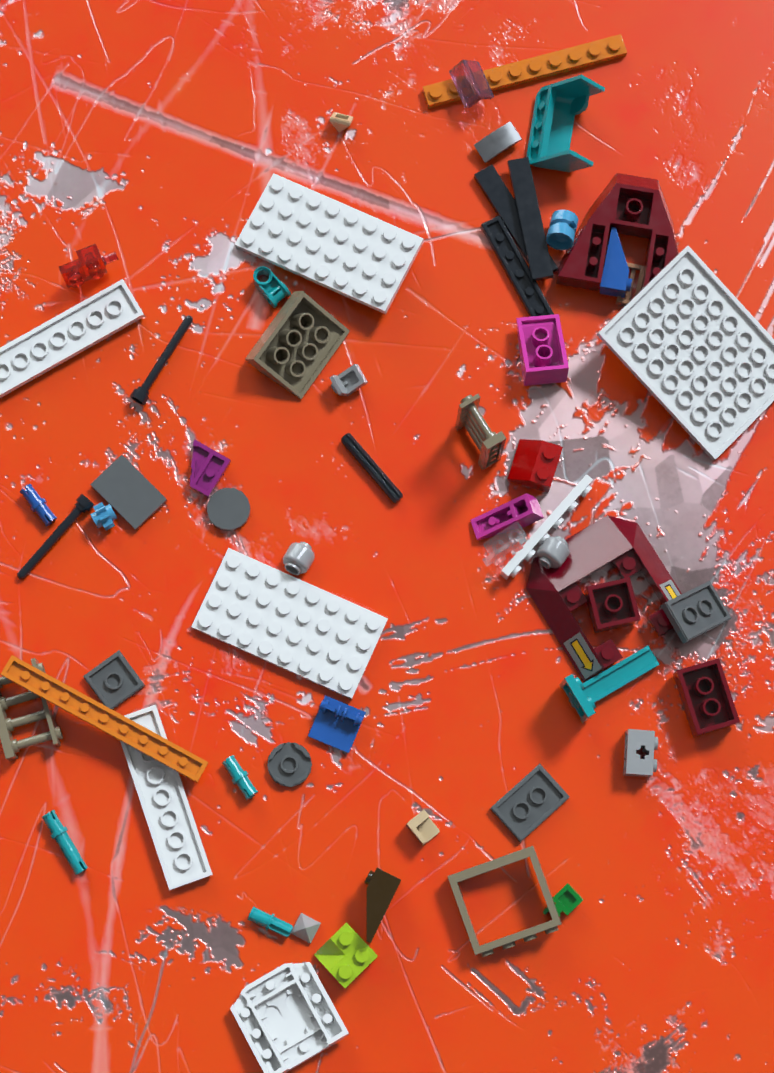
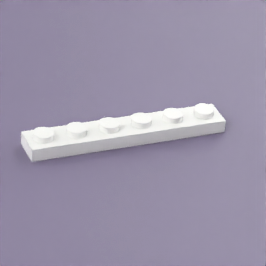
M587 474L507 563L500 573L506 580L510 576L514 578L522 569L519 565L524 560L528 562L536 553L533 549L538 544L542 545L545 539L550 537L548 532L552 528L557 529L563 523V515L566 512L571 513L577 507L578 503L576 501L579 497L585 498L592 490L590 485L593 479Z

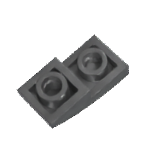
M510 121L477 142L474 146L484 162L487 163L501 152L508 150L522 140V138Z

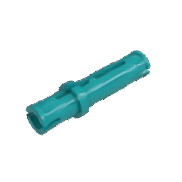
M55 810L42 816V819L52 833L50 835L51 838L55 839L75 875L88 869V866L69 837L67 827L62 825Z

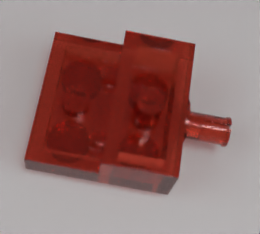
M93 244L76 251L79 259L59 266V269L67 287L76 288L90 279L97 280L102 278L107 273L106 265L118 260L116 252L105 256L100 255L97 245Z

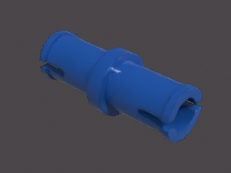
M32 484L25 486V490L21 489L20 493L31 505L30 509L38 514L45 523V526H49L52 524V521L55 522L57 520V517L46 505L47 501L39 496L32 487Z

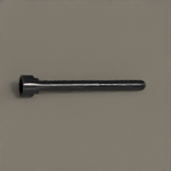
M188 315L184 318L142 386H138L131 393L130 397L135 402L141 405L146 404L149 399V389L193 322L191 316Z
M81 494L76 499V507L17 573L19 579H24L82 512L85 513L93 508L94 504L87 497Z

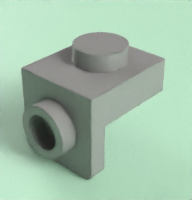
M358 364L352 365L339 375H332L330 377L332 389L340 396H349L368 383Z

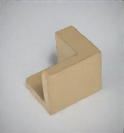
M422 810L406 824L422 845H425L440 832L425 810Z

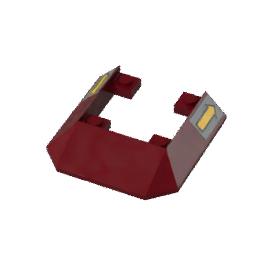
M609 515L566 539L570 554L559 568L550 567L547 569L539 563L540 559L538 556L533 558L526 590L583 682L623 657L612 639L593 649L572 615L571 611L588 601L577 584L579 581L613 562L622 578L631 577L642 571L662 604L682 594L638 523ZM663 609L647 617L658 636L673 628Z

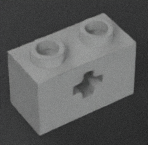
M627 729L625 731L623 775L651 777L653 772L657 771V759H654V750L658 749V737H655V731ZM640 748H642V751L646 753V755L642 757V759H640L639 754H636V752L640 750Z

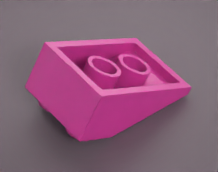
M559 314L516 318L524 386L567 382L569 366Z

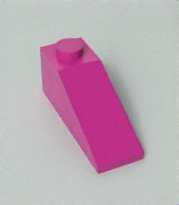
M526 493L471 519L476 539L481 540L526 527L544 517L538 499Z

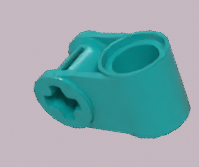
M261 266L254 271L255 287L273 308H276L277 303L283 298L291 295L286 285L268 267ZM261 275H266L269 279L266 282H260L257 278Z

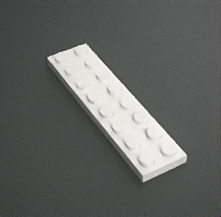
M122 279L0 347V398L145 317L124 280Z
M156 705L124 715L167 739ZM120 741L169 890L213 875L179 773Z

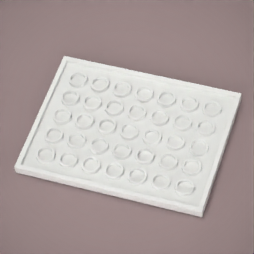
M686 246L596 334L712 460H716L774 401V339L689 246Z

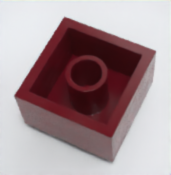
M630 577L586 587L584 593L588 600L587 604L595 633L634 625L641 620Z

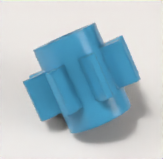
M103 502L93 506L95 512L90 515L97 528L103 526L105 530H108L115 526L113 520L117 519V516L110 504L104 506Z

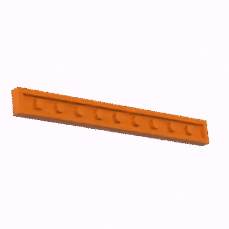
M619 34L423 86V93L429 109L625 57L627 50L622 35Z
M11 655L0 674L197 783L209 763Z

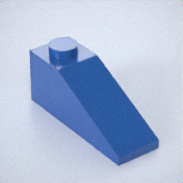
M612 227L600 284V294L625 298L626 291L630 292L632 279L629 278V268L617 229Z

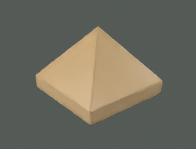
M334 112L329 121L338 132H341L351 125L354 117Z

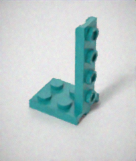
M646 646L583 684L578 677L575 678L571 674L563 679L560 687L564 689L570 704L576 709L583 723L596 713L594 711L596 708L595 702L660 664L650 647Z

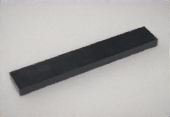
M529 158L508 160L507 165L532 281L553 278V270Z
M490 165L474 174V178L498 216L500 215L511 237L527 260L515 199L494 166ZM550 256L552 270L555 272L558 267Z
M500 215L482 223L481 229L529 316L554 315L537 282L532 281L530 269Z

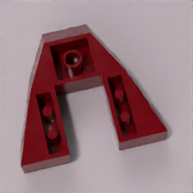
M621 173L615 174L590 207L575 235L573 246L567 249L559 264L556 284L595 291L599 290L608 235L612 227L616 228L619 234L649 238L641 290L679 254L673 221L657 179Z

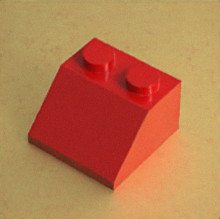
M520 439L507 480L548 493L563 447L543 440Z

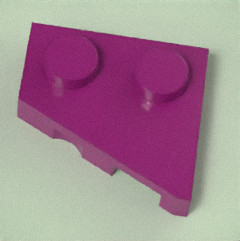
M194 440L190 488L209 498L230 465L231 460Z

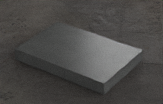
M123 455L117 458L90 484L136 531L168 501Z
M710 581L661 605L683 644L732 619Z
M539 764L490 809L516 839L521 842L570 796Z

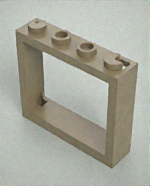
M534 846L448 876L475 955L480 953L481 957L493 954V949L502 946L503 950L516 945L515 941L522 938L524 942L537 938L536 933L545 930L546 934L558 931V925L562 924ZM530 857L552 920L480 945L458 882Z

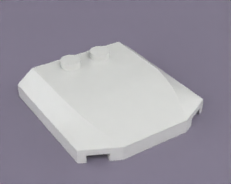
M310 962L285 963L245 986L234 1005L230 1008L264 1073H286L349 1035L347 1028Z

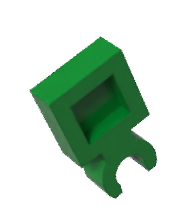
M569 883L553 897L559 917H561L562 911L568 916L584 900ZM548 907L543 911L544 915L549 912Z

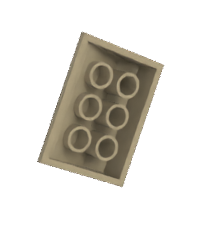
M294 291L245 360L262 374L299 399H302L350 330L304 291Z

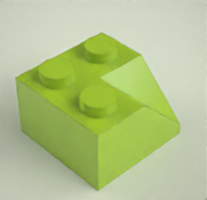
M347 922L314 954L344 988L378 957Z

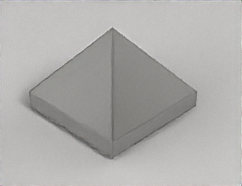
M301 913L291 934L311 944L321 923Z

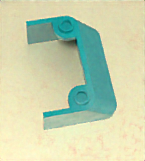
M581 74L544 86L538 91L526 155L529 158L530 165L564 172H572L593 166L591 160L570 150L575 115L587 109L589 96L604 92L605 87Z

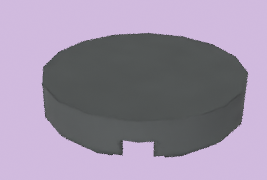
M223 488L216 491L210 497L207 504V513L210 521L216 528L223 531H234L247 523L251 507L248 498L242 491L235 488Z
M288 742L280 744L272 750L268 757L267 766L270 776L276 783L281 786L294 787L300 785L308 778L311 773L312 762L310 754L303 746L298 743Z

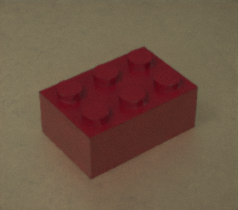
M719 658L683 668L673 673L693 737L740 723Z

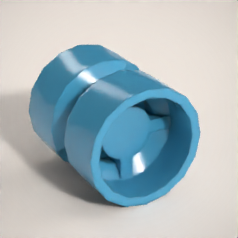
M563 209L557 210L552 214L546 238L547 244L557 250H567L573 246L579 220L575 213Z

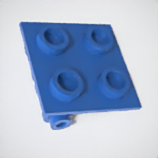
M325 695L308 737L349 753L366 712Z

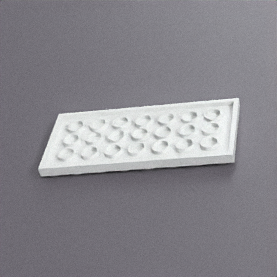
M273 173L239 235L235 246L242 251L386 314L421 249L424 239Z
M228 548L191 627L352 699L388 618Z

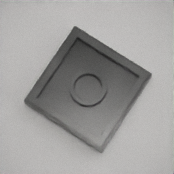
M120 650L83 676L103 705L112 710L145 687Z

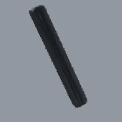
M350 433L345 434L341 438V442L394 503L401 500L403 494L356 439Z

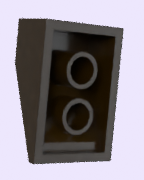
M376 868L375 872L370 870L365 880V884L368 885L367 941L370 943L401 882V879L379 868Z

